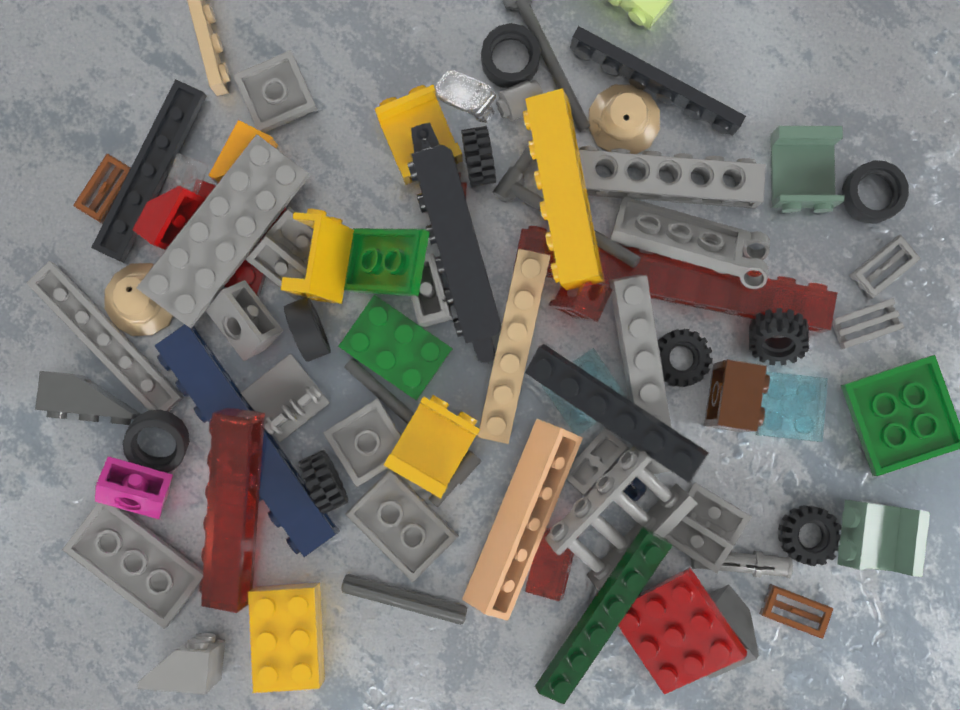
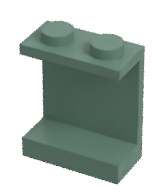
M778 126L770 134L772 208H782V212L785 213L800 212L802 208H813V212L826 213L833 211V208L844 202V195H836L834 146L843 139V126Z
M845 499L837 565L864 571L867 568L923 577L930 512Z

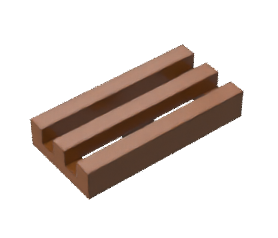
M107 153L73 206L103 224L131 167ZM112 164L115 165V168L111 172L106 182H104L100 187L97 196L95 197L89 208L86 207V204L96 191L97 187L109 171Z
M773 584L769 585L768 590L770 591L768 596H765V605L761 608L760 615L821 639L824 638L834 608ZM779 594L824 612L823 616L820 617L778 601L776 596ZM775 606L817 622L819 627L815 629L771 612L772 607Z

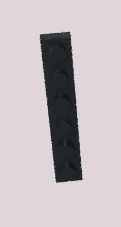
M578 26L572 37L570 48L581 59L587 61L591 59L601 64L602 69L612 75L619 74L627 78L629 83L640 90L647 89L653 92L661 102L679 106L684 109L686 115L693 119L705 120L712 124L711 127L721 134L729 133L733 136L746 118V115Z
M175 79L91 247L92 249L124 263L138 235L132 229L146 203L157 197L207 97L203 91Z
M545 344L538 347L525 371L527 375L640 451H644L649 457L688 483L692 481L709 452Z

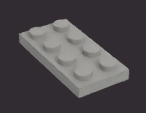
M97 503L62 549L164 629L169 626L207 576L203 570L125 510L102 503Z

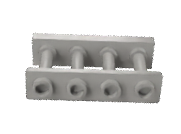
M634 446L621 455L618 463L607 474L602 475L597 480L595 487L574 504L572 510L562 521L553 525L545 538L557 555H561L568 548L592 570L587 576L598 591L642 527L665 538L698 504L677 483L671 489H668L646 468L652 459L644 451L642 452ZM636 477L660 498L647 513L623 492ZM613 500L637 522L625 536L621 535L600 515ZM590 524L614 545V548L601 560L577 539Z

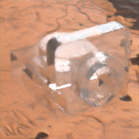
M177 153L166 183L169 189L180 185L198 194L208 166L206 163Z

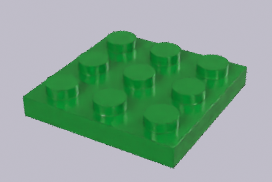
M935 355L841 385L872 476H880L960 449V423Z

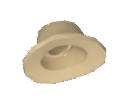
M614 84L599 93L589 109V131L597 146L607 152H611L612 149L622 148L630 150V154H638L651 147L660 130V109L651 94L632 85ZM624 115H628V116H629V120H628V121H625V120L623 119V116H624Z
M152 263L129 264L115 273L105 288V311L118 329L131 336L154 335L169 326L174 317L136 288L154 266Z

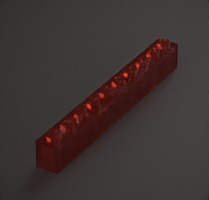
M529 226L528 229L522 228L518 249L550 255L546 277L554 279L551 264L556 263L554 251L550 252L547 246L545 236L547 229L539 226ZM623 246L641 257L638 265L633 269L598 247L604 282L588 286L610 290L609 280L642 274L647 275L651 299L749 319H756V314L760 312L765 315V310L771 309L772 313L777 312V308H783V313L791 309L794 310V316L800 313L803 315V319L806 318L809 331L823 333L831 330L838 292L828 291L827 285L808 283V286L796 284V279L780 276L777 277V280L768 278L766 284L761 288L750 289L742 284L738 276L727 273L721 274L713 269L671 259V257L652 253V255L641 253L639 248ZM755 270L747 272L752 277L762 275L761 272Z

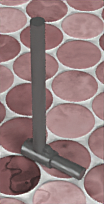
M502 0L507 9L519 10L527 28L538 39L541 56L557 88H563L569 99L572 117L579 132L587 130L590 124L530 6L532 0Z
M528 145L513 167L510 166L492 193L503 202L514 200L518 197L541 212L540 202L544 201V198L524 187L523 174L533 161ZM595 230L597 246L633 269L638 265L641 257Z
M353 358L349 360L344 368L408 424L414 413ZM467 450L441 499L432 494L428 500L436 507H439L458 484L461 485L482 460L472 451Z

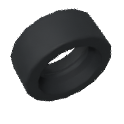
M513 23L499 25L490 31L483 41L481 62L484 73L491 82L504 88H510L525 80L531 81L538 71L541 55L539 41L533 32L523 25ZM505 40H516L524 44L529 53V61L525 68L516 73H506L499 70L493 63L492 58L493 50L498 43Z
M873 160L862 164L846 178L842 187V195H844L843 204L854 219L863 223L877 224L895 216L904 208L909 197V184L905 174L896 165L887 161ZM876 174L884 178L889 184L892 191V200L886 208L872 210L866 207L860 200L858 184L865 176Z
M305 297L285 305L284 313L289 329L304 360L309 362L331 353L325 330L310 298Z
M164 410L146 411L138 415L128 427L122 443L124 455L130 463L168 473L175 470L183 461L190 442L189 432L184 422L173 413ZM146 427L164 429L176 441L175 450L167 457L148 455L137 443L138 434Z

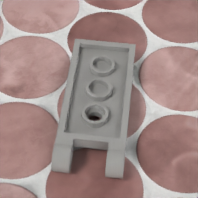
M622 196L611 236L612 241L626 247L639 248L713 269L721 274L727 273L738 276L742 284L750 289H758L766 284L768 266L763 260L769 255L770 239L765 233L759 231L749 232ZM760 243L765 247L760 250H754L749 245ZM751 270H757L761 272L762 275L758 277L749 276L747 272Z

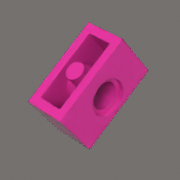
M108 456L96 483L95 502L160 519L170 492L173 475Z

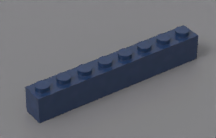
M184 324L154 345L160 353L157 355L160 364L167 371L172 370L178 380L175 384L179 391L185 397L190 396L196 404L193 408L196 415L203 423L208 421L215 431L212 433L215 442L222 449L227 448L233 458L230 462L234 469L240 475L245 474L252 483L249 486L251 493L259 502L264 500L270 509L267 514L277 528L282 526L289 537L286 538V541L295 554L301 553L303 557H306L339 533L340 530L328 513H321L319 507L316 506L315 500L312 499L310 491L305 485L306 482L274 437L266 431L262 420L242 396L240 389L196 327L189 328Z

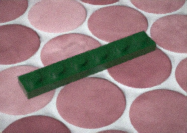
M645 527L641 528L536 683L535 688L540 695L565 704L673 546L666 538Z

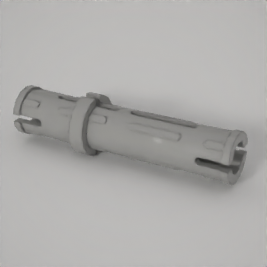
M754 551L753 554L730 552L719 571L751 573L753 577L759 578L762 575L790 578L793 571V562L791 557L763 555L760 551ZM691 558L692 569H709Z

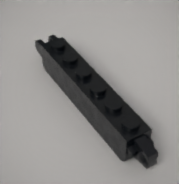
M430 123L421 124L411 128L414 153L411 154L413 161L407 163L412 181L418 180L422 193L417 194V199L421 212H428L431 225H427L426 230L430 232L429 241L431 245L437 243L440 256L435 257L440 276L446 274L449 287L444 288L448 306L455 305L458 318L453 319L456 334L458 337L464 336L466 344L472 342L478 361L489 364L495 356L492 336L497 335L501 329L499 314L453 152L450 148L439 144Z

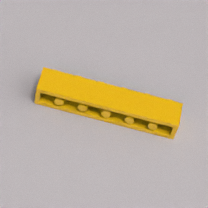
M563 88L525 98L527 110L523 111V118L527 130L531 129L533 140L528 142L532 159H537L538 170L534 171V177L538 190H542L544 201L540 202V210L544 221L548 220L550 232L545 233L549 251H554L556 263L551 264L553 278L556 283L560 282V285L565 290L604 282L569 99Z

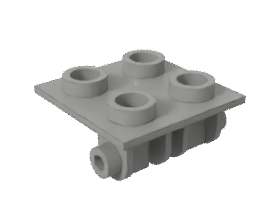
M291 353L241 392L242 396L264 422L263 426L270 435L273 434L279 443L330 403Z

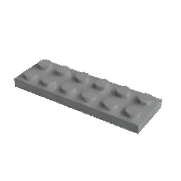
M256 134L136 288L186 326L192 328L309 178V173Z

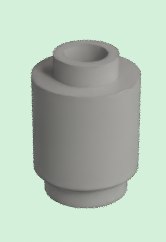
M525 80L499 92V100H496L497 109L502 118L507 117L512 122L523 117V111L527 110L525 98L543 94V91L536 80L531 82Z

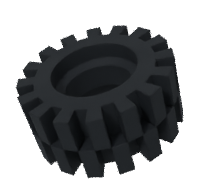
M487 126L461 130L470 186L476 187L496 183L494 158Z
M777 308L775 313H772L771 309L765 310V315L760 312L756 314V319L752 318L750 321L749 351L752 352L754 358L759 357L760 362L764 363L766 360H769V365H775L776 361H780L781 365H787L786 360L795 363L797 362V357L802 359L805 357V352L808 353L809 326L806 318L803 319L802 314L797 313L794 316V310L788 309L786 313H783V308ZM774 336H784L782 338H774Z
M685 328L682 330L676 329L658 340L664 382L669 383L668 385L686 387L694 385L703 380L704 375L710 371L709 364H712L713 358H710V353H712L711 347H707L706 343L708 341L705 337H699L700 333L696 331L691 332L689 331L690 329ZM677 346L687 347L692 352L693 363L687 370H677L670 362V353Z
M324 450L299 461L302 478L305 480V485L321 513L326 514L348 503L343 482L339 478L333 462Z
M804 505L799 506V509H791L789 516L784 515L782 520L785 522L783 525L779 524L778 530L782 531V535H778V539L783 543L781 548L789 554V557L810 566L827 564V559L833 560L836 557L833 553L838 551V543L841 537L839 530H841L842 526L835 522L837 518L833 514H829V511L822 508ZM807 523H815L822 533L821 541L812 548L803 546L799 539L800 529Z

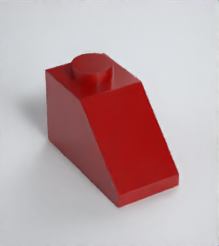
M179 185L148 201L132 230L150 244L166 250L206 198Z

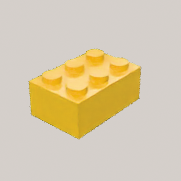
M320 582L256 586L248 592L253 693L320 689L325 681Z

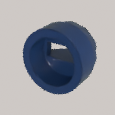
M636 477L623 492L633 501H638L645 494L647 486Z

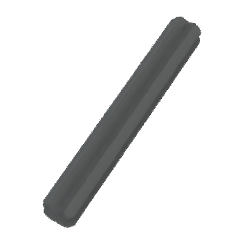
M346 574L342 582L341 591L346 594L460 625L464 623L467 607L465 605L351 574Z

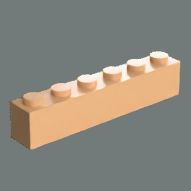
M536 419L462 598L463 601L486 615L509 620L583 437Z

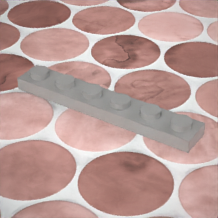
M49 261L26 282L148 410H164L169 412L184 398L54 262Z

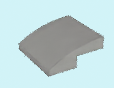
M290 207L284 211L245 259L280 288L283 277L305 279L314 229L292 219L293 212L295 211ZM286 292L295 300L299 297L297 295Z
M694 482L688 494L698 504L665 538L680 551L715 573H718L752 516Z

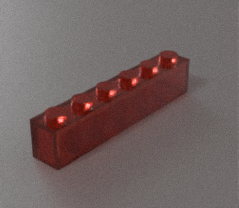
M226 408L214 412L210 420L211 450L207 456L209 482L205 489L207 514L203 521L205 545L201 553V560L204 564L203 577L199 585V591L202 594L201 606L238 613L249 605L248 592L253 589L264 433L265 413Z

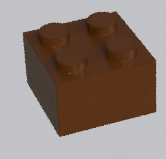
M728 359L714 363L704 426L737 432H757L758 426L761 427L765 418V408L761 407L763 394L767 393L770 384V376L766 374L767 366Z

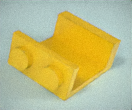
M425 85L417 86L411 89L408 95L399 99L396 97L387 98L379 104V107L374 108L405 185L413 182L407 164L413 161L411 154L414 153L412 127L430 123L439 144L452 150L455 163L463 162L462 151L458 142L455 143L438 103L434 85L428 87Z
M309 208L307 213L293 212L292 219L314 229L305 279L283 277L281 290L303 298L308 297L312 301L342 304L354 230L343 225L342 219L326 216L327 212L323 210Z
M432 395L429 400L423 396L417 410L383 465L441 499L448 483L481 429L475 426L477 420L460 411L457 416L448 411L449 404L442 399Z

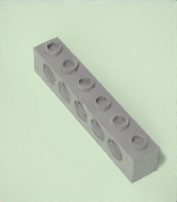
M582 146L579 150L588 196L622 198V196L638 200L753 209L764 202L766 164H757L754 159L741 158L737 162L724 161V157L721 156L693 159V155L686 153L667 157L661 156L662 153L657 151H645L641 155L630 154V150L622 148L612 149L611 152H603L594 146ZM600 165L607 166L611 171V176L607 178L600 177L596 173L595 168ZM627 169H639L642 173V179H631ZM659 171H669L673 175V182H664L659 176ZM691 173L701 174L705 181L704 185L695 184L691 179ZM723 175L733 177L736 186L733 188L726 186L723 182Z

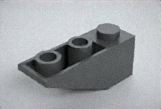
M40 371L35 410L47 411L46 417L67 419L68 413L79 414L78 420L99 422V416L111 417L110 423L130 425L131 419H135L141 414L83 375Z

